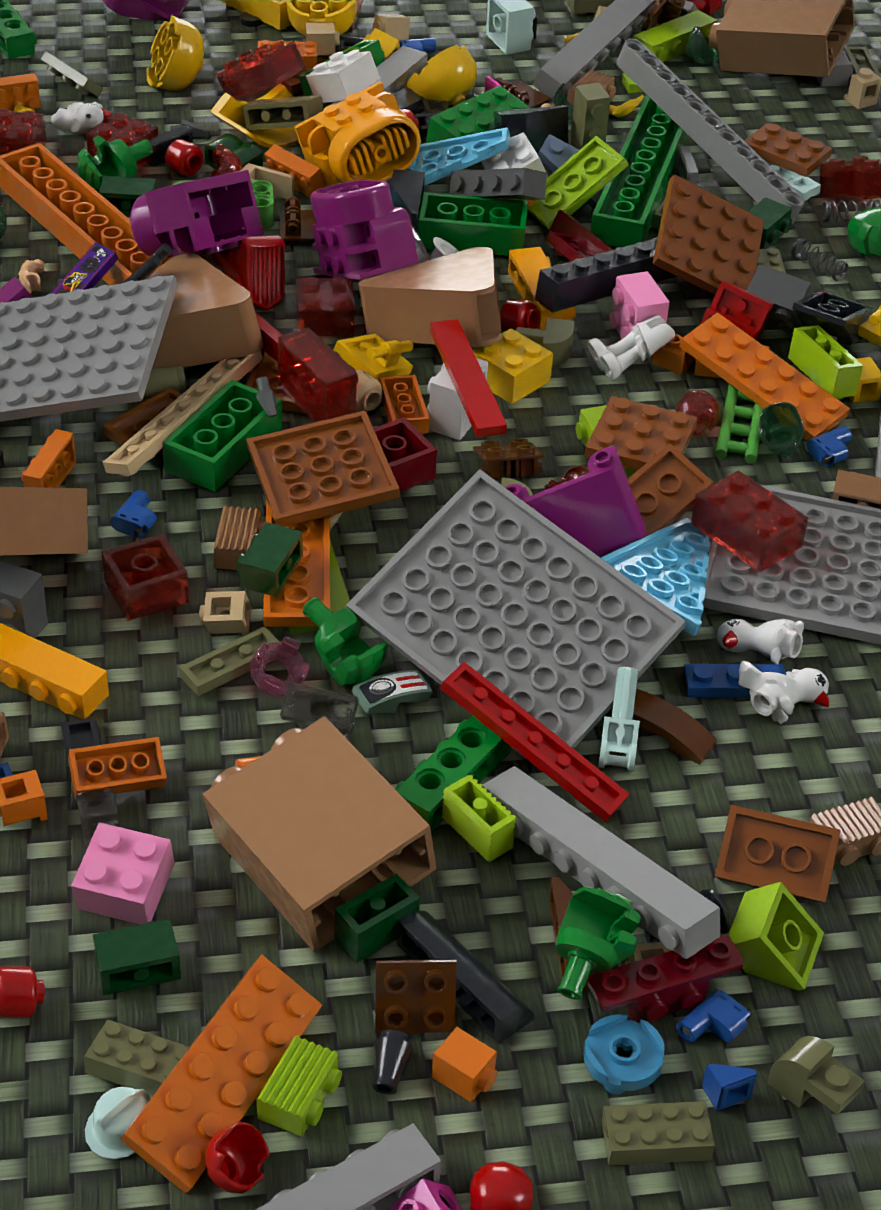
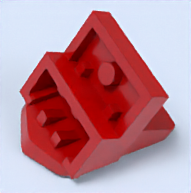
M280 236L245 237L241 242L239 250L230 249L229 251L217 252L215 258L217 264L226 272L228 277L250 292L254 306L267 311L283 300L286 295L285 242Z
M724 280L721 281L711 306L707 307L700 325L718 312L758 341L766 328L765 323L774 303Z

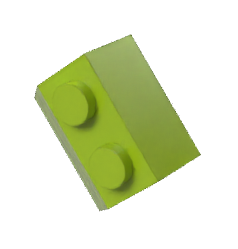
M778 882L744 893L728 936L744 960L742 969L746 973L800 991L806 987L824 932L783 883Z

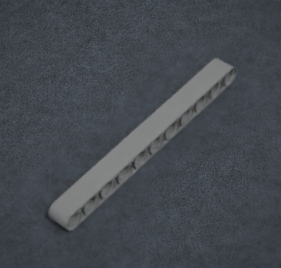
M627 39L617 59L618 67L757 203L766 197L792 207L791 219L793 220V225L804 205L803 197L643 43L636 39Z

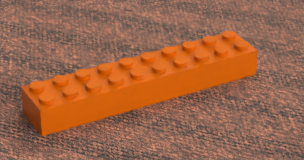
M41 143L0 155V188L79 259L86 254L95 242L116 252L119 259L102 277L108 285L122 284L150 257L137 245L132 234L130 219ZM173 256L166 257L161 262V265H159L153 272H155L159 267H161L166 261L171 259Z

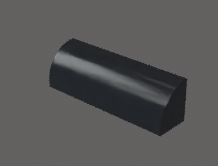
M421 910L410 913L398 921L397 946L412 960H456V1003L498 1044L534 1020L533 1012L427 911Z

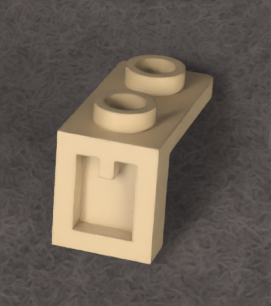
M250 163L241 170H248L251 180L270 182L273 186L274 196L285 199L294 197L293 175Z

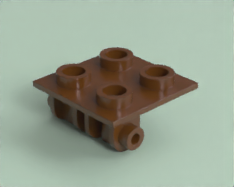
M660 0L659 3L661 4L659 6L655 4L648 14L650 19H647L641 31H646L653 28L656 24L661 25L678 18L685 5V0Z
M500 77L493 78L530 108L540 107L542 104L552 100V98L519 80L507 83Z
M289 197L285 201V210H280V237L284 241L289 242L315 241L312 225L316 222L313 210H301L300 201L296 197Z
M512 439L510 444H499L498 441L481 442V446H473L475 453L483 462H486V465H481V471L492 479L503 478V462L505 478H510L511 460L514 477H519V462L521 477L536 476L538 472H542V462L537 460V458H544V454L531 442H528V439Z
M456 960L376 961L375 1033H381L388 1029L399 1030L404 1033L454 1031Z

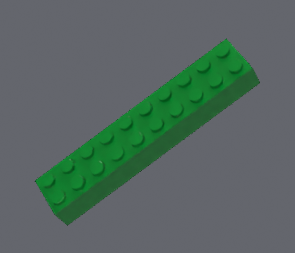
M647 94L620 152V155L627 160L629 165L605 185L592 214L590 231L609 246L626 247L645 241L653 222L654 213L661 203L669 179L676 166L678 150L680 146H684L688 136Z

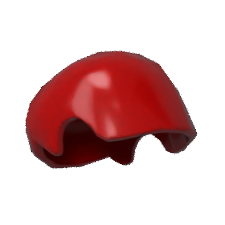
M238 1121L217 1132L209 1141L205 1155L207 1173L212 1182L223 1191L243 1194L264 1178V1174L260 1173V1168L264 1160L269 1157V1148L262 1134L250 1123Z
M505 1161L490 1162L480 1167L474 1173L470 1184V1210H532L534 1197L532 1181L520 1166Z

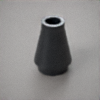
M388 1029L382 1031L380 1038L375 1040L373 1089L387 1095L397 1092L398 1084L414 1052V1048L411 1045L412 1038L408 1034L399 1030Z

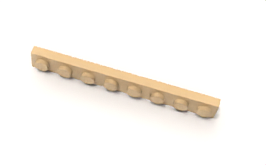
M261 350L245 357L221 360L103 461L106 473L120 474L123 477L137 473L143 464L154 458L156 453L163 448V441L231 380L238 382L243 376L251 372L263 360Z

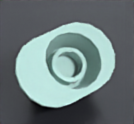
M130 1087L112 1088L104 1093L96 1102L94 1111L89 1116L85 1127L86 1142L92 1152L102 1158L113 1160L129 1157L135 1152L123 1143L120 1138L151 1099L152 1095L147 1094L144 1089Z

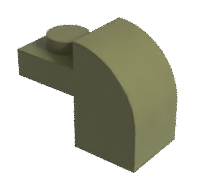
M547 317L545 330L517 327V332L553 353L552 366L566 362L571 356L575 321Z
M805 1036L800 1038L772 1065L767 1084L798 1108L813 1096L838 1115L862 1091L865 1081L832 1057L835 1046L821 1038Z

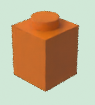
M456 1027L433 1053L432 1078L469 1102H472L481 1090L487 1092L497 1078L498 1071L495 1070L497 1051Z

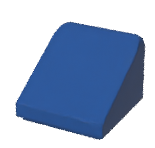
M709 1064L706 1066L702 1088L714 1108L721 1110L752 1097L757 1073L755 1069Z

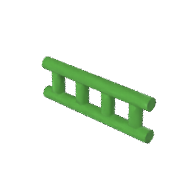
M729 384L715 455L717 458L723 459L727 456V452L745 455V461L753 464L757 460L765 409L756 403L754 408L736 406L737 400L755 402ZM734 417L752 420L751 426L733 423ZM731 434L748 437V443L731 441Z

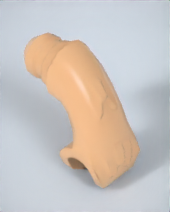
M40 259L34 261L26 260L18 273L20 283L30 294L31 291H41V279L37 273H42L45 270L43 268L45 264Z

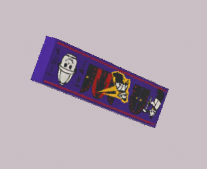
M95 242L50 294H61L77 289L93 288L119 259L116 252Z

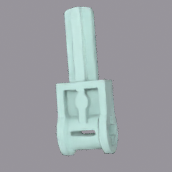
M619 667L617 670L612 717H604L599 768L611 765L627 767L628 771H634L640 721L633 720L638 679L637 669ZM609 752L625 753L626 756L610 755Z

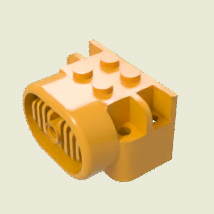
M381 81L358 93L348 95L345 100L336 105L333 104L325 107L322 112L294 126L305 160L321 169L326 187L358 180L387 181V179L392 178L394 169L407 170L413 164L421 144L420 133L416 124L407 117L405 112L399 109L395 96L385 92Z

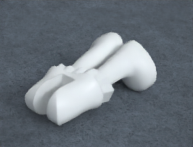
M660 315L637 323L636 326L631 327L632 331L625 338L613 345L605 346L597 338L587 342L594 361L601 371L605 372L609 380L617 379L639 357L644 362L647 356L651 357L659 348L674 338L675 331L670 325L666 324Z

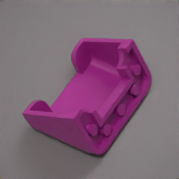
M615 445L599 450L589 458V474L532 496L529 495L528 490L523 485L512 484L505 487L600 558L640 540L646 535V527Z

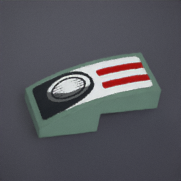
M404 670L380 675L359 683L352 689V693L366 714L395 713L400 702H428L433 692L418 670Z

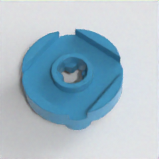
M610 1015L598 1020L589 1030L583 1053L585 1066L591 1076L603 1084L604 1088L612 1094H622L625 1091L642 1089L653 1083L661 1074L665 1047L663 1039L650 1023L640 1019L639 1024L635 1021L627 1020L628 1015ZM618 1047H621L624 1051L631 1050L633 1052L628 1058L620 1057L616 1054Z

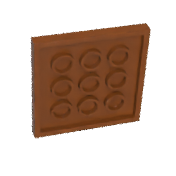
M674 174L668 182L653 264L716 295L721 281L724 280L747 290L756 273L764 220Z
M366 411L246 439L249 453L276 525L285 527L400 498L399 486Z

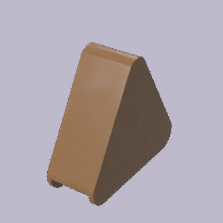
M489 247L465 249L359 282L367 335L376 333L384 341L397 340L401 342L410 340L412 343L435 344L430 333V322L458 319L472 347L492 345L502 339L493 249Z
M187 253L172 257L146 278L151 279L156 276L174 275L178 282L152 368L180 365L184 368L224 359L245 357L259 352L264 347L250 292L197 254Z
M0 487V555L88 553L87 488Z

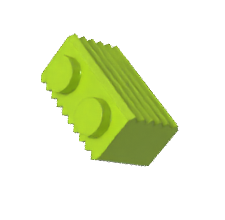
M467 775L444 789L442 797L444 798L442 801L443 815L441 817L487 861L491 862L513 848L516 815H511V811L506 810V806H501V802L496 801L497 797H492V793H488L487 788H482V784H478V780L473 779V775Z
M294 1036L257 1098V1119L303 1137L308 1126H316L320 1120L324 1109L323 1099L326 1097L327 1092L334 1094L339 1086L342 1071L338 1069V1053L335 1050L331 1051L328 1047L323 1048L320 1044L316 1045L313 1041L308 1042L306 1039Z

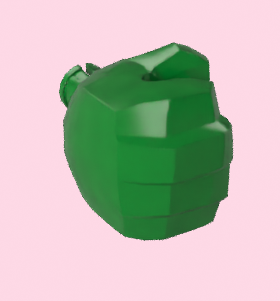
M98 135L93 139L97 148V154L93 158L85 148L78 153V175L99 193L104 176L133 178L137 173L136 161L152 155V146L147 139H143L128 147L121 139L107 142Z
M880 206L866 209L854 215L847 227L849 243L854 250L867 257H872L873 255L881 256Z
M318 597L311 598L304 605L302 613L320 628L314 642L321 661L340 687L355 686L370 679L380 669L381 663L387 656L388 643L384 641L371 648L359 637L362 622L348 607L333 613Z
M582 887L573 894L555 944L557 953L569 961L561 983L557 988L560 994L570 999L580 1000L591 970L599 972L609 971L618 963L634 955L638 942L637 937L633 936L632 933L637 929L641 915L631 907V900L602 888Z

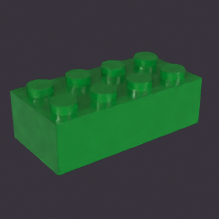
M499 85L430 117L426 142H436L495 130L494 111L530 107Z
M424 192L418 219L417 248L434 250L433 238L438 237L453 245L458 251L474 247H489L493 249V254L509 257V250L524 248L528 201Z
M231 380L163 441L164 471L216 492L251 458L246 439L278 432L283 428L282 399L275 397L277 416L269 418L256 398V394L259 391Z

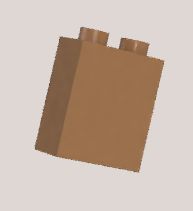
M727 0L723 19L720 23H713L711 26L709 47L712 52L719 53L721 71L829 77L855 28L854 1Z
M325 716L305 729L293 728L286 731L275 741L269 752L244 768L234 766L226 769L213 781L211 788L202 794L215 838L314 953L335 939L336 908L396 873L411 887L437 869L430 825Z

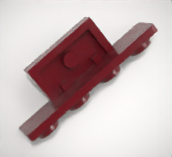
M561 209L558 210L545 240L554 247L553 251L556 254L569 259V262L614 250Z
M725 934L688 959L683 958L672 950L588 977L587 985L602 1011H609L629 1004L628 1014L632 1021L640 1023V1019L644 1021H657L666 1014L682 1009H694L706 998L711 978L742 969L744 960L730 937Z

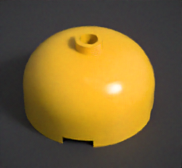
M356 0L286 1L289 20L292 26L303 36H306V23L334 22L335 31H339V35H342L351 27L357 13Z
M171 16L170 22L164 21L153 41L150 50L152 54V67L147 68V82L150 86L158 89L179 91L187 88L194 81L198 72L202 70L204 64V43L199 30L193 24Z
M454 45L428 60V65L421 70V74L414 73L406 84V87L424 97L425 104L421 107L441 109L450 105L455 106L464 102L465 96L474 87L477 79V65L465 45L461 49L458 45Z

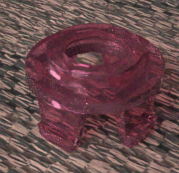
M284 637L281 642L263 643L256 651L251 660L250 672L253 681L263 692L272 696L283 697L293 694L301 687L309 672L310 665L304 662L298 652L300 647L298 641ZM271 661L283 663L288 670L286 681H282L270 674L266 675L265 666Z

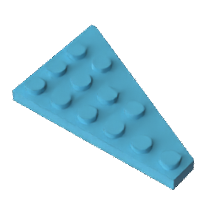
M508 127L420 144L419 153L407 170L425 172V185H428L451 175V171H460L507 150L510 141Z
M684 518L601 557L613 568L686 620L684 631L693 636L698 634L702 624L700 620L706 590L704 585L707 579L708 552L712 536L710 530L688 518Z

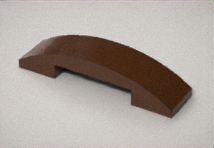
M636 689L633 720L640 721V727L670 740L669 751L700 765L716 744V738L703 725L680 708L653 694ZM613 707L605 714L604 717H612Z

